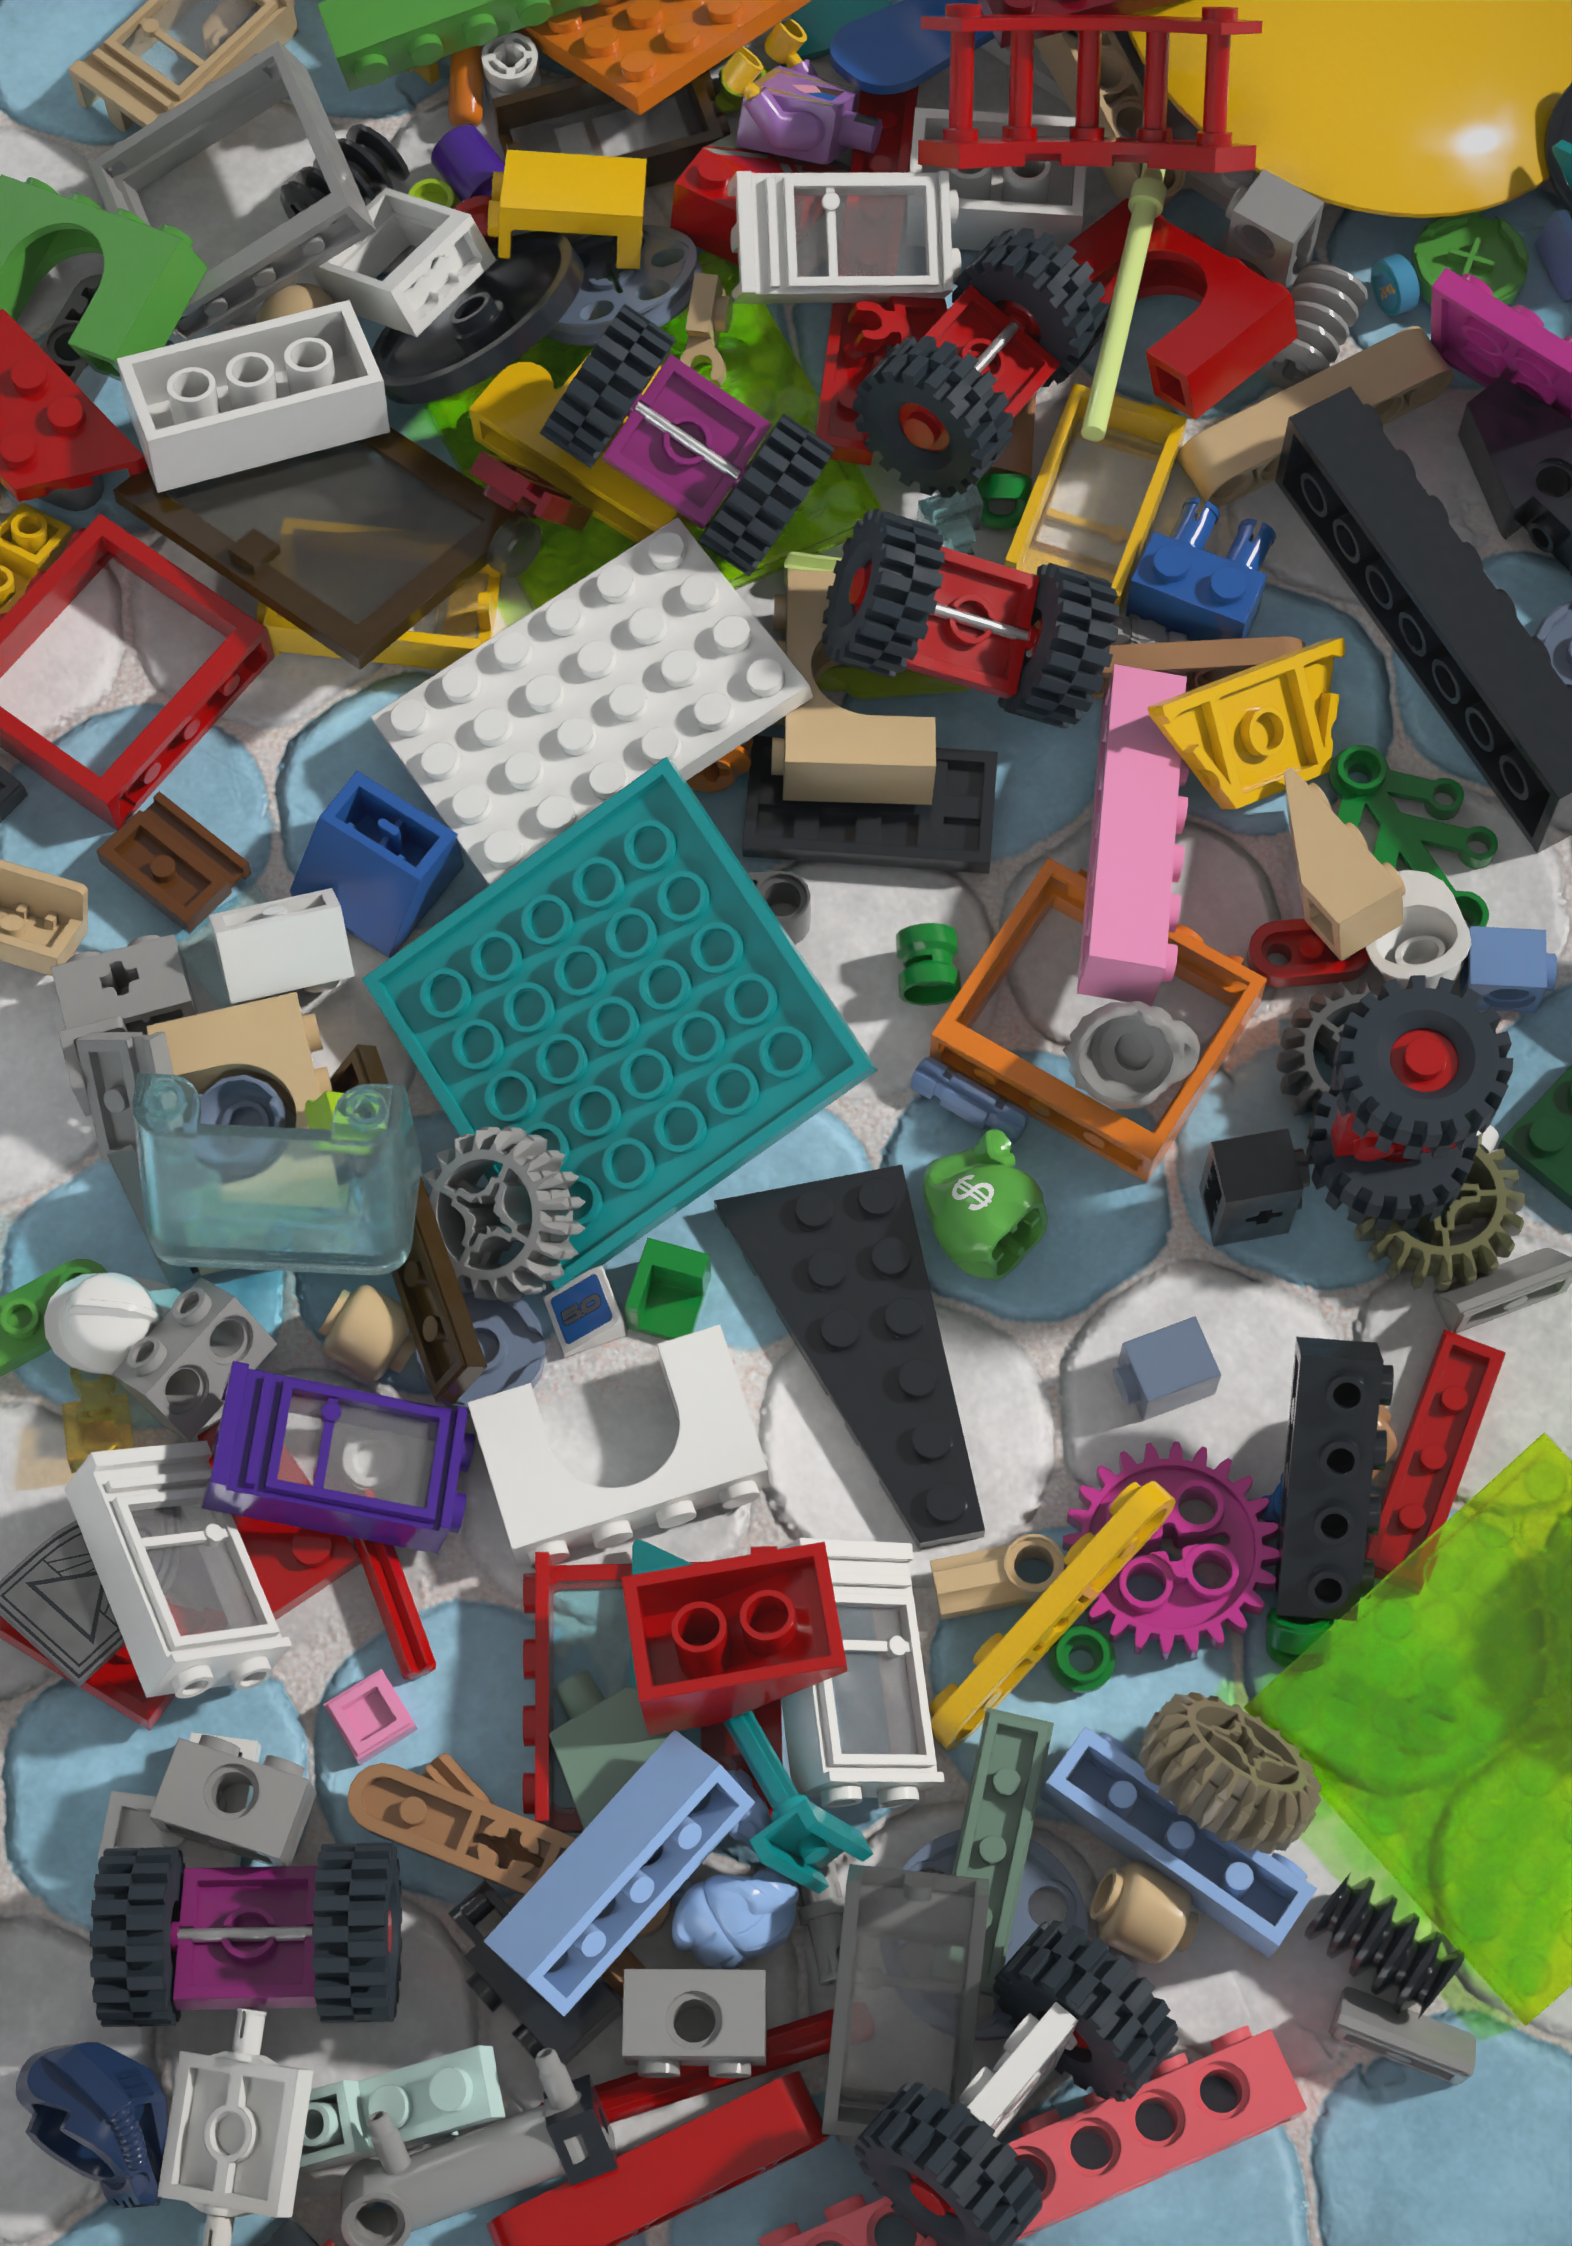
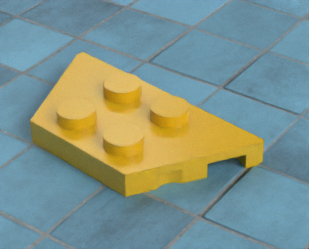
M1344 637L1322 640L1147 707L1151 719L1221 809H1238L1285 790L1284 771L1290 767L1305 782L1329 772L1333 750L1331 729L1334 721L1337 719L1339 694L1330 693L1334 658H1343L1345 655L1346 645Z

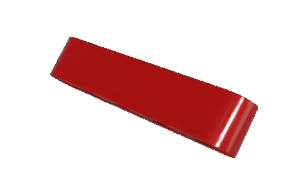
M800 2071L792 2072L618 2156V2169L573 2186L567 2181L504 2212L488 2222L486 2227L494 2246H617L815 2148L829 2139L830 2135L822 2134L823 2120Z

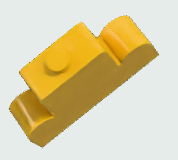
M584 361L559 389H554L550 373L542 366L533 362L511 364L495 377L469 407L473 436L476 442L503 459L531 470L572 497L570 501L592 509L594 517L635 543H639L677 517L689 532L696 525L601 460L628 419V416H626L592 468H589L540 434L548 417L553 412ZM662 366L658 367L653 377L641 393L642 395H644V393L646 392V390L648 389V387L650 386V384L652 383V381L654 380L655 376L657 375Z

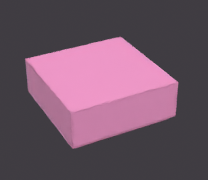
M382 1669L323 1704L359 1765H362L418 1730Z

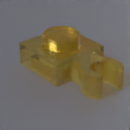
M70 1367V1377L74 1390L81 1401L63 1403L62 1413L67 1461L71 1473H76L91 1452L136 1448L128 1394L112 1395L116 1389L117 1379L113 1375L103 1374L98 1380L85 1381L82 1378L81 1370Z

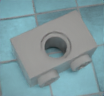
M201 1735L199 1743L178 1738L149 1815L159 1830L270 1866H291L317 1794L310 1780L302 1777L305 1768L292 1761L272 1755H266L263 1764L238 1757L240 1747L210 1735ZM237 1783H245L253 1787L252 1800L245 1809L237 1813H226L220 1810V1798L228 1787Z
M624 1969L622 2057L626 2065H638V2076L673 2078L680 2076V2066H709L710 2077L747 2078L751 2077V2066H766V1970ZM691 2008L705 2009L716 2020L711 2035L700 2042L685 2041L675 2031L680 2015Z

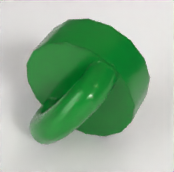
M984 474L972 488L974 512L978 521L988 528L998 530L1017 527L1032 492V478H1029V475ZM989 501H1015V510L1005 515L994 514L989 511Z
M1275 1607L1270 1609L1266 1617L1265 1637L1266 1651L1272 1661L1287 1669L1306 1671L1314 1670L1329 1660L1333 1644L1334 1619L1277 1615Z

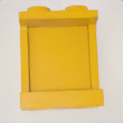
M507 150L504 172L493 171L492 200H489L488 236L499 237L498 258L510 259L514 230L618 236L616 268L640 270L647 159Z

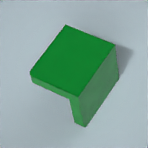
M647 1237L625 1304L624 1311L627 1329L664 1340H671L693 1333L712 1276L710 1254Z

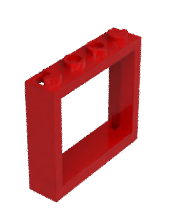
M100 513L87 528H81L72 535L61 556L47 570L38 572L31 579L25 594L7 613L0 614V678L111 559L120 563L226 637V640L101 777L0 706V747L118 831L275 656L265 626Z

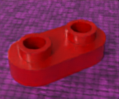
M1304 918L1277 920L1263 924L1252 935L1247 951L1248 968L1267 978L1266 985L1274 988L1353 981L1366 972L1371 960L1365 947L1351 955L1349 959L1341 961L1334 958L1329 952L1331 949L1305 922ZM1273 953L1282 954L1287 958L1288 963L1281 966L1274 965L1268 960L1267 956Z

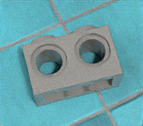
M1263 169L1249 188L1242 185L1233 195L1225 213V217L1231 220L1230 226L1222 239L1219 251L1228 257L1240 259L1252 271L1271 282L1277 281L1290 291L1299 272L1303 270V266L1312 261L1324 202Z
M200 1277L190 1289L178 1296L172 1305V1309L145 1338L133 1345L127 1358L112 1375L156 1421L190 1442L224 1404L221 1398L232 1362L249 1364V1369L255 1370L276 1347L277 1343L235 1296Z

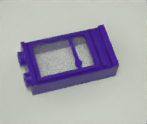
M232 1362L223 1388L221 1400L224 1401V1407L214 1439L212 1453H215L211 1476L203 1496L202 1509L438 1554L449 1532L459 1533L465 1512L466 1494L456 1492L459 1472H468L475 1444V1434L465 1432L468 1408L458 1406L457 1410L249 1369V1364Z

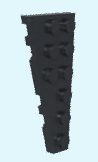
M903 1165L714 1200L716 1213L725 1228L728 1227L743 1252V1258L754 1276H757L775 1305L778 1316L825 1394L829 1395L845 1421L846 1429L855 1444L860 1446L878 1476L881 1487L919 1550L984 1537L985 1527Z

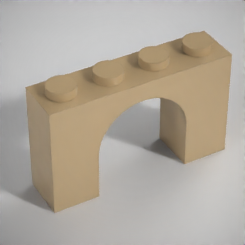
M788 570L786 595L775 594L774 631H785V641L775 642L810 685L813 698L772 724V726H784V738L772 737L771 775H783V800L932 805L936 772L935 717L865 715L846 710L830 701L820 691L816 681L825 670L841 664L830 660V657L826 656L824 649L827 644L822 643V633L827 627V624L822 623L823 612L828 608L830 601L826 599L828 587L833 586L836 574L833 571Z
M297 992L146 1026L148 1035L156 1032H165L181 1107L193 1105V1099L196 1095L204 1094L206 1090L222 1078L248 1075L268 1083L280 1096L285 1107L296 1117L295 1130L289 1144L281 1155L266 1167L248 1175L180 1190L190 1246L201 1276L352 1241L353 1235L348 1216L360 1214L359 1204L352 1176L339 1178L336 1164L337 1160L348 1158L347 1151L345 1149L315 1146L312 1143L305 1114L307 1100H316L325 1091L333 1092L327 1066L315 1069L311 1052L323 1050L315 1013L302 1014Z

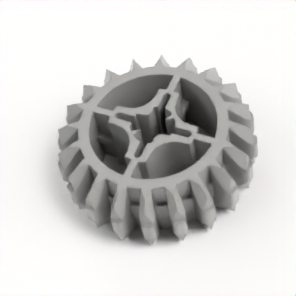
M483 1127L480 1130H476V1134H463L459 1138H455V1149H444L442 1152L436 1153L441 1169H431L423 1174V1176L432 1187L431 1194H428L462 1293L474 1292L475 1298H479L481 1301H494L497 1299H502L503 1302L519 1301L525 1295H535L542 1292V1290H546V1281L557 1280L560 1276L565 1275L560 1260L572 1259L573 1256L579 1254L568 1241L569 1236L580 1234V1232L586 1229L579 1222L573 1221V1210L580 1208L586 1202L580 1197L570 1196L569 1188L579 1176L572 1172H560L565 1154L560 1153L558 1150H547V1139L539 1135H526V1131L518 1127H504L503 1130H499L498 1127ZM499 1162L503 1164L499 1175L491 1177L486 1187L481 1188L477 1186L478 1181L489 1168ZM514 1241H521L525 1244L521 1252L505 1266L498 1263L502 1252L509 1251Z

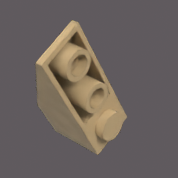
M1290 767L1284 771L1286 807L1304 920L1332 952L1343 961L1404 924L1402 896L1406 893L1405 885L1397 870L1390 863L1384 862L1381 864L1372 855L1359 829L1350 822L1344 824L1334 814L1329 800L1322 789L1315 783L1308 785Z

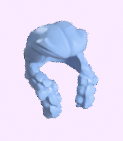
M739 1769L737 1772L730 1770L727 1772L755 1801V1804L731 1829L729 1835L735 1840L745 1842L748 1848L755 1852L749 1839L773 1823V1820L769 1816L770 1811L766 1803L757 1795L756 1790L753 1788L752 1778L742 1769ZM766 1866L767 1870H759L752 1877L717 1874L706 1879L705 1882L701 1881L694 1885L687 1879L671 1897L672 1904L676 1907L672 1921V1942L679 1952H692L701 1965L712 1969H737L750 1958L771 1953L786 1942L792 1931L795 1921L796 1902L799 1897L797 1883Z

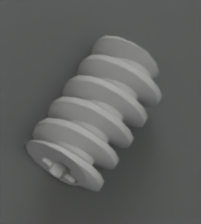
M1311 261L1303 266V270L1299 272L1293 288L1289 291L1295 303L1294 315L1298 338L1259 369L1265 378L1284 390L1329 368V364L1335 362L1340 353L1339 346L1345 343L1350 334L1349 327L1354 326L1359 317L1358 310L1364 307L1369 298L1367 289L1359 279L1331 263Z

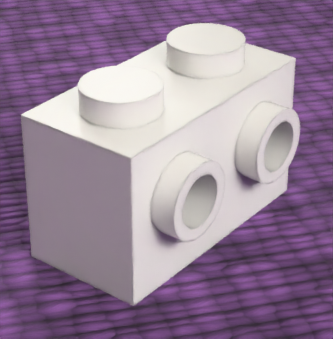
M332 888L209 915L223 984L231 1004L239 1002L245 1004L279 996V993L301 988L311 993L324 992L339 986L342 979L355 977L341 905Z

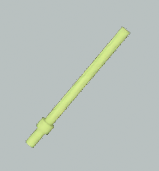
M1143 163L1141 176L1133 182L1128 201V208L1132 213L1081 429V435L1085 439L1094 442L1103 440L1106 434L1154 220L1161 215L1167 194V188L1163 183L1166 169L1147 168V163Z

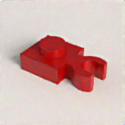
M891 296L884 308L871 301L856 303L847 317L848 322L864 324L870 330L861 331L853 343L855 350L863 353H872L879 350L882 345H891L893 348L897 343L900 345L904 339L913 336L918 343L948 310L945 299Z

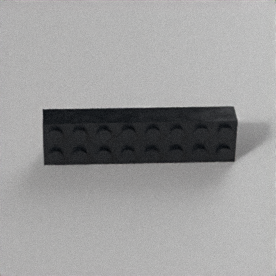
M1351 386L1290 416L1275 478L1279 488L1536 853L1571 836L1572 685H1565L1551 665L1549 652L1544 643L1538 637H1531L1517 618L1516 608L1510 596L1503 589L1495 588L1483 571L1482 561L1476 549L1469 542H1462L1449 524L1448 513L1443 503L1436 496L1428 495L1416 478L1415 468L1409 456L1403 450L1395 449L1383 432L1382 422L1376 410L1370 404H1363Z

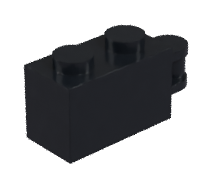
M484 1880L448 1913L456 1925L475 1945L464 1956L469 1967L475 1972L465 1982L492 2013L503 2004L521 2024L511 2034L534 2061L538 2052L551 2048L556 2050L560 2062L566 2066L623 2013L620 2002L597 1979L565 2016L559 2013L484 1942L489 1934L483 1937L475 1928L493 1910L503 1919L512 1910Z

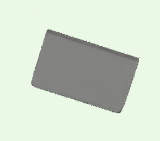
M1543 1248L1498 1265L1492 1275H1485L1481 1272L1477 1273V1278L1471 1285L1464 1286L1459 1281H1455L1450 1284L1447 1291L1435 1289L1433 1291V1299L1448 1330L1457 1334L1566 1292L1572 1283V1257L1551 1248Z
M1345 1987L1342 1990L1328 2033L1332 2034V2038L1456 2086L1472 2076L1476 2060V2039L1471 2033L1425 2015L1418 2019L1420 2013L1409 2009L1398 2014L1393 2010L1394 2003L1355 1988Z

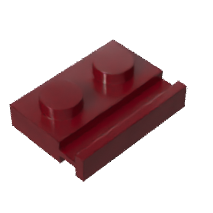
M483 451L480 452L469 472L487 484L483 491L486 497L512 512H515L517 509L531 518L536 519L538 516L581 532L594 512L585 505L570 501L572 499L570 495L526 467Z

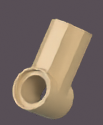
M1026 1534L1017 1538L1011 1545L930 1560L941 1620L1019 1605L1030 1608L1064 1571V1556L1060 1547L1051 1538L1042 1534ZM1040 1559L1045 1561L1053 1572L1046 1581L1039 1584H1030L1018 1577L1016 1570L1026 1560Z

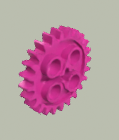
M1174 1441L1168 1459H1160L1152 1443H1147L1144 1460L1140 1464H1136L1133 1458L1123 1451L1119 1455L1120 1473L1118 1475L1102 1465L1097 1468L1096 1478L1102 1488L1100 1491L1089 1486L1082 1485L1080 1487L1078 1498L1088 1510L1069 1509L1067 1523L1081 1531V1533H1071L1063 1536L1062 1549L1069 1551L1086 1533L1091 1532L1096 1536L1113 1517L1109 1512L1113 1501L1133 1482H1137L1142 1487L1151 1481H1156L1175 1498V1506L1168 1518L1134 1555L1144 1556L1132 1559L1095 1598L1096 1603L1088 1615V1622L1091 1625L1101 1622L1107 1617L1113 1621L1109 1640L1113 1643L1120 1639L1127 1631L1135 1634V1654L1140 1655L1149 1640L1158 1641L1162 1660H1168L1173 1642H1182L1190 1659L1196 1658L1199 1638L1204 1636L1215 1649L1220 1650L1224 1644L1222 1627L1226 1625L1233 1632L1241 1636L1246 1632L1247 1623L1241 1613L1242 1609L1256 1615H1261L1265 1603L1253 1590L1273 1591L1277 1578L1260 1567L1276 1565V1562L1280 1560L1281 1553L1273 1547L1262 1545V1543L1275 1538L1279 1528L1277 1523L1258 1522L1257 1520L1267 1511L1269 1501L1267 1498L1247 1500L1246 1496L1252 1487L1253 1478L1249 1475L1232 1483L1228 1479L1232 1464L1231 1459H1225L1214 1470L1207 1467L1206 1447L1202 1446L1195 1454L1193 1460L1189 1461L1183 1460L1180 1442ZM1200 1500L1212 1508L1214 1517L1205 1524H1192L1181 1516L1178 1508L1186 1501ZM1225 1535L1229 1538V1543L1223 1546L1219 1544L1198 1545L1211 1540L1215 1536ZM1172 1539L1174 1547L1182 1549L1179 1561H1170L1168 1554L1165 1551H1160L1161 1540ZM1214 1563L1226 1571L1229 1582L1218 1589H1208L1201 1586L1195 1580L1192 1571L1201 1564ZM1148 1575L1155 1578L1161 1584L1164 1592L1158 1599L1153 1601H1140L1129 1593L1126 1585L1134 1577Z

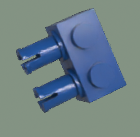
M1187 498L1182 505V511L1170 537L1157 532L1153 533L1131 579L1126 616L1129 617L1130 614H1136L1142 620H1153L1166 627V632L1168 633L1173 631L1186 634L1189 641L1247 638L1260 610L1267 574L1260 572V568L1270 546L1273 545L1276 539V533L1272 527L1263 522L1255 541L1252 542L1254 537L1252 532L1256 526L1257 519L1247 518L1240 522L1238 532L1226 558L1204 551L1203 549L1210 533L1220 518V512L1211 502L1206 501L1198 518L1196 510L1201 498Z

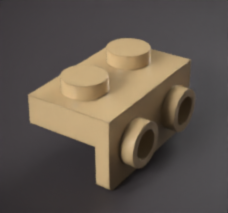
M0 859V961L53 976L51 967L66 963L88 933V888L82 883Z

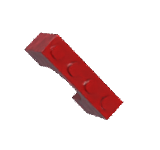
M1128 198L1068 243L1069 246L1077 251L1072 258L1079 265L1087 261L1093 268L1094 272L1089 276V279L1092 283H1102L1106 293L1099 302L1108 303L1109 309L1132 214L1128 208ZM1162 215L1155 218L1136 300L1149 296L1169 294L1185 296L1201 304L1188 318L1145 351L1154 395L1192 419L1197 420L1298 338L1294 315L1295 303L1291 293L1281 283L1277 281L1271 282L1249 269L1240 259L1226 256L1207 245L1200 236L1194 233L1188 234L1166 221Z

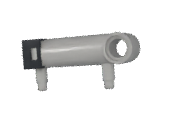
M551 2048L543 2049L538 2052L535 2061L540 2071V2081L545 2090L543 2091L544 2105L411 2155L408 2154L397 2127L392 2124L388 2113L383 2111L373 2113L369 2117L367 2124L372 2134L371 2141L378 2156L360 2160L352 2165L344 2175L341 2187L340 2215L343 2239L349 2246H403L410 2237V2233L559 2176L566 2174L570 2185L573 2186L618 2169L614 2132L590 2074L571 2081L566 2066L560 2062L556 2050ZM372 2202H382L389 2205V2207L377 2211L369 2210L363 2206Z

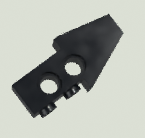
M1501 376L1467 402L1457 435L1501 536L1506 540L1521 527H1524L1535 546L1545 553H1551L1570 571L1572 577V420ZM1540 491H1548L1554 493L1558 497H1549L1544 495Z

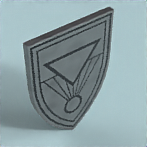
M179 1506L130 1511L141 1538L180 1534L182 1531ZM77 1520L58 1530L0 1580V1616L78 1687L84 1684L125 1646ZM181 1546L146 1550L165 1598L172 1586L178 1568Z

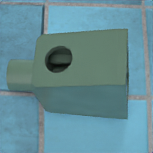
M588 1670L569 1677L554 1689V1694L570 1721L549 1734L553 1751L583 1831L672 1733L648 1736L639 1703L638 1691L633 1686H628L605 1699Z

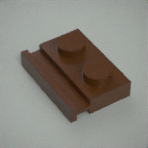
M159 791L153 797L154 802L144 812L139 810L96 852L102 865L190 934L232 893L231 888L241 878L246 880L252 873L247 860Z

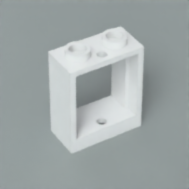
M385 188L366 206L376 231L312 270L322 289L336 303L350 300L356 316L418 337L496 259L471 214ZM410 245L417 247L383 281L375 279Z

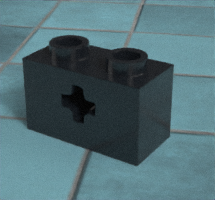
M1289 1128L1211 1142L1199 1190L1213 1247L1289 1233L1296 1210L1302 1209V1192L1305 1187L1310 1186V1172L1305 1152L1302 1148L1294 1150Z

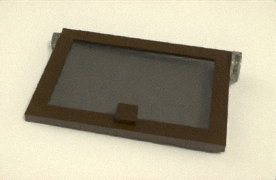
M391 427L389 433L159 493L156 490L149 468L141 474L131 475L113 489L116 503L359 670L364 668L487 564L507 578L516 577L531 565L542 543L541 528L529 520L528 516L517 509L515 512H512L495 503L483 494L485 488Z

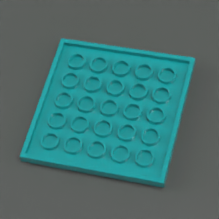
M667 757L362 978V981L459 1136L463 1134H476V1130H480L483 1127H498L499 1130H503L504 1127H518L526 1131V1135H539L547 1139V1150H558L566 1155L560 1172H572L579 1176L569 1188L570 1196L580 1197L586 1202L580 1208L573 1210V1221L579 1222L586 1229L580 1232V1234L569 1236L568 1241L579 1254L573 1256L572 1259L560 1260L565 1275L560 1276L557 1280H550L555 1290L558 1291L579 1275L611 1260L878 1071L674 762ZM502 1163L495 1164L484 1173L488 1182L491 1177L499 1175L503 1166Z

